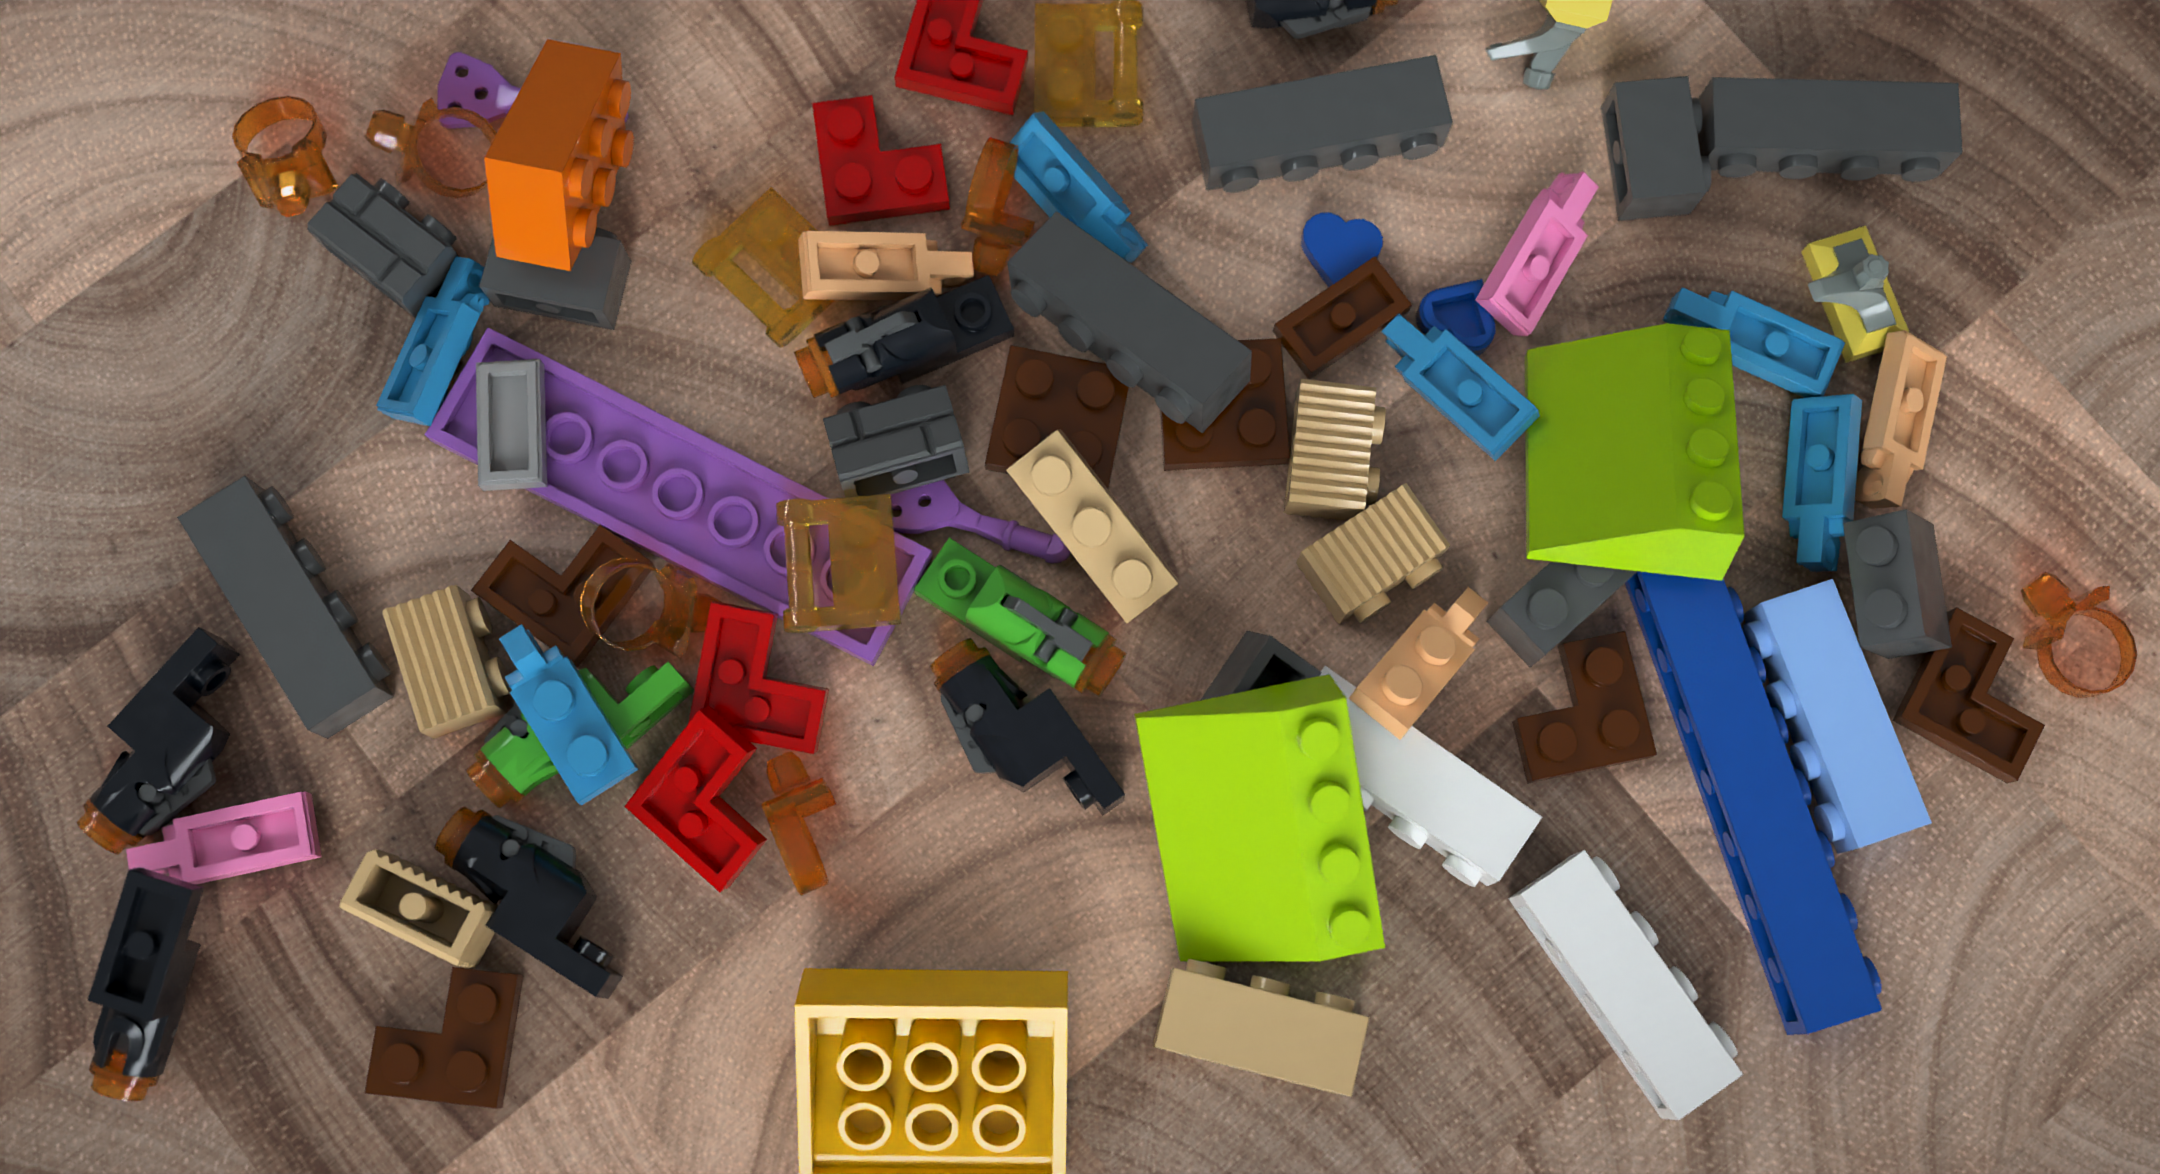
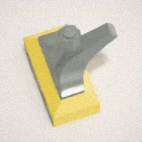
M1538 0L1548 13L1544 25L1538 31L1528 36L1505 43L1490 45V47L1485 48L1491 60L1534 53L1530 60V67H1525L1523 84L1541 90L1549 89L1555 75L1552 71L1572 42L1582 35L1587 28L1607 21L1613 0Z
M1866 226L1811 242L1801 251L1813 280L1808 283L1813 300L1822 303L1835 337L1844 340L1845 345L1842 355L1846 363L1883 352L1887 333L1903 330L1909 332L1887 279L1889 262L1882 255L1877 254Z

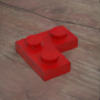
M917 0L895 73L896 87L1014 115L1029 61L1028 50L973 37L983 0Z
M873 95L812 103L829 226L950 210L941 144L881 151Z
M717 601L711 602L688 723L699 709L710 706L750 742L815 754L818 751L829 689L767 677L778 613Z
M707 706L698 710L624 807L717 891L722 892L732 885L767 841V838L720 797L757 748L713 708Z

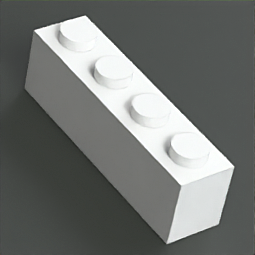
M1324 666L1320 676L1330 674L1347 699L1364 811H1367L1372 805L1392 819L1388 828L1400 839L1418 849H1421L1424 843L1445 856L1446 859L1442 866L1467 885L1475 887L1480 881L1484 885L1489 886L1499 882L1542 816L1413 726L1399 740L1349 699L1357 687L1327 666Z
M1583 850L1569 856L1508 899L1661 1119L1680 1120L1743 1075L1733 1060L1738 1055L1737 1049L1726 1032L1715 1022H1711L1708 1025L1693 1002L1698 999V995L1688 978L1675 966L1669 969L1654 949V946L1659 941L1650 924L1638 912L1634 911L1630 914L1615 892L1620 889V885L1608 865L1597 856L1591 859L1587 852Z

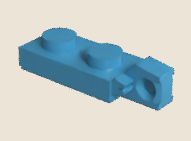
M1044 111L1033 113L1000 153L998 160L1049 217L1056 211L1128 263L1134 262L1148 244L1133 225L1126 221L1131 212L1126 204L1122 203L1123 199Z
M455 257L437 297L425 296L376 404L378 411L396 420L431 426L436 413L447 397V388L458 363L471 345L472 332L480 317V312H483L484 306L490 302L479 287L484 266L470 258Z
M1682 287L1672 297L1663 317V321L1669 324L1730 330L1732 366L1803 398L1824 396L1845 345L1844 340L1735 291H1731L1728 295L1712 291L1708 298H1705Z
M1400 314L1382 330V333L1387 337L1385 342L1402 357L1395 365V368L1403 376L1404 381L1494 461L1540 416L1539 410L1535 405L1448 330L1445 329L1441 332L1433 326L1426 335H1423Z
M1855 394L1793 399L1791 403L1782 518L1789 522L1790 537L1798 539L1796 563L1803 565L1811 572L1837 571L1841 546L1839 537H1845L1843 523L1853 521L1862 412V400Z
M522 624L499 638L517 670L505 677L512 689L510 694L577 803L580 805L587 803L639 770L576 666L568 657H564L556 645L543 653L530 630L526 631Z

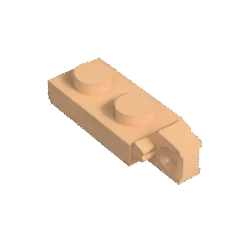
M802 232L798 239L803 299L902 300L931 287L937 297L942 295V288L966 285V282L974 276L972 252L938 251L937 241L926 239V233Z
M1906 330L1887 333L1869 419L1866 425L1862 446L1863 451L1861 452V464L1864 466L1857 472L1855 501L1870 509L1902 507L1906 484L1913 471L1923 470L1947 356Z
M1468 587L1447 612L1436 603L1427 611L1424 609L1358 685L1349 699L1401 740L1474 652L1475 649L1473 647L1480 638L1468 630V628L1488 602Z

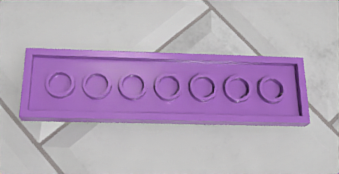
M487 327L433 419L431 426H429L425 433V436L431 442L478 465L476 363L540 359L544 364L547 487L525 488L526 490L598 527L599 525L603 526L612 534L764 611L778 613L779 619L872 666L875 665L908 604L914 588L933 557L932 550Z

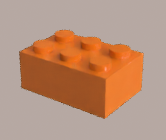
M550 39L546 40L484 157L496 257L571 271L581 248H589L596 232L597 214L601 206L609 207L611 204L619 167L627 168L633 153V132L625 130V117L631 99V85L629 81L622 79L621 53Z

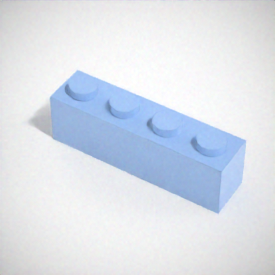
M1830 579L1761 602L1745 612L1744 620L1746 624L1743 625V633L1748 646L1756 648L1763 660L1766 676L1770 683L1766 687L1771 708L1776 707L1786 722L1793 741V745L1790 747L1793 766L1795 769H1799L1806 780L1809 781L1818 804L1814 808L1818 829L1826 835L1829 842H1833L1837 854L1858 849L1931 824L1932 822L1834 580Z

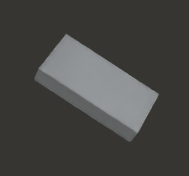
M540 359L476 363L478 486L483 491L547 487L544 364Z

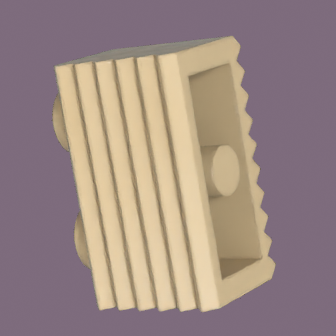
M1300 379L1295 394L1290 460L1284 503L1285 514L1348 521L1364 511L1366 504L1372 505L1376 503L1379 491L1380 468L1369 467L1371 444L1381 445L1386 417L1385 407L1375 406L1376 387Z
M1405 483L1390 492L1386 497L1381 498L1375 504L1358 513L1355 517L1338 526L1332 532L1326 534L1323 538L1301 551L1296 563L1338 624L1352 615L1361 624L1386 608L1391 603L1386 593L1405 580L1414 589L1440 572L1444 567L1438 559L1444 555L1450 544L1408 484Z
M452 585L443 590H436L432 594H425L420 598L411 599L406 603H399L395 607L385 608L382 611L421 733L435 739L508 713L503 695L509 694L512 690L505 679L508 674L499 657L491 659L488 654L484 636L492 633V626L487 610L479 597L471 599L470 595L459 586Z
M377 849L366 853L339 908L456 966L473 969L480 963L495 934L494 931L485 925L498 907L491 904L490 901L480 899L478 895L468 893L466 889L456 887V884L446 882L444 878L434 876L433 873L410 864L409 861L399 859L397 855Z

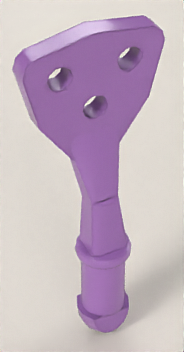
M454 52L449 56L438 83L437 118L440 124L447 129L482 127L505 117L521 88L512 86L490 64L462 52ZM461 69L469 71L466 77L460 78L457 74ZM480 91L488 92L487 98L483 100L477 99L476 95ZM453 105L461 106V111L453 114L450 112V108ZM627 112V115H626V117H625V123H626V121H627V119H628V112Z
M944 480L887 495L880 499L876 521L896 533L920 534L949 526L974 532L1001 545L1006 551L1011 549L1045 559L1047 563H1061L1070 556V551L1056 533L1050 535L1021 526L1016 520L1009 522L981 515L959 502ZM928 499L931 501L929 506L921 507L919 505L922 500ZM894 510L902 511L898 517L890 516Z

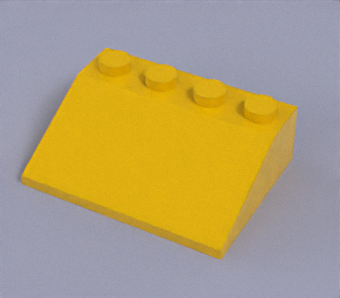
M803 969L794 1005L799 1174H1066L1068 971Z

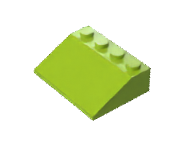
M1665 323L1528 349L1525 355V398L1536 406L1540 416L1525 431L1526 559L1722 581L1745 536L1730 330Z
M1330 674L1134 714L1180 962H1188V959L1202 962L1325 961L1385 948L1347 699Z

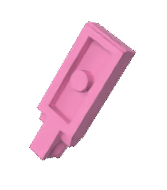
M1585 172L1559 173L1548 189L1544 188L1538 194L1475 299L1513 336H1528L1533 332L1588 237L1582 230L1585 222L1581 217L1599 186Z
M306 791L173 819L172 825L162 827L164 841L126 849L129 869L142 867L161 874L169 873L170 877L195 885L322 857L312 794Z

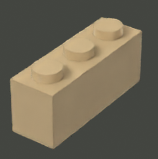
M1061 429L1053 432L1006 470L1127 624L1178 585L1177 576Z
M1188 959L1186 970L1171 969L1152 1047L1352 1097L1369 1017L1353 1013L1355 1001L1332 994L1316 992L1314 1003L1288 997L1290 984L1252 975L1250 987L1225 981L1226 968Z

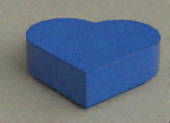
M1319 213L1312 216L1306 222L1301 236V247L1304 254L1328 288L1374 256L1378 259L1383 246L1381 232L1372 222L1365 219H1353L1345 222L1340 216L1333 213Z
M1474 280L1429 292L1422 299L1416 313V323L1420 331L1426 335L1433 326L1441 332L1446 329L1475 355L1478 356L1484 353L1493 341L1496 329L1493 316L1475 301L1484 285L1483 280Z

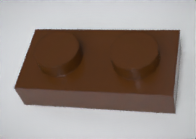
M1374 256L1275 323L1273 333L1277 338H1281L1284 348L1308 380H1310L1381 332L1398 314L1406 315L1412 304L1376 256Z

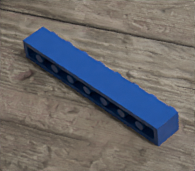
M1637 571L1625 582V586L1786 1034H1810L1882 1011L1877 996L1881 993L1879 974L1873 962L1867 956H1862L1854 934V931L1858 928L1855 909L1849 898L1844 893H1839L1830 869L1835 864L1832 847L1826 835L1820 830L1816 831L1808 809L1812 801L1811 791L1803 773L1792 766L1785 744L1789 741L1787 725L1780 711L1776 707L1771 708L1762 684L1766 681L1765 666L1756 648L1749 647L1740 624L1744 620V612L1737 592L1731 586H1726L1724 578L1720 581Z

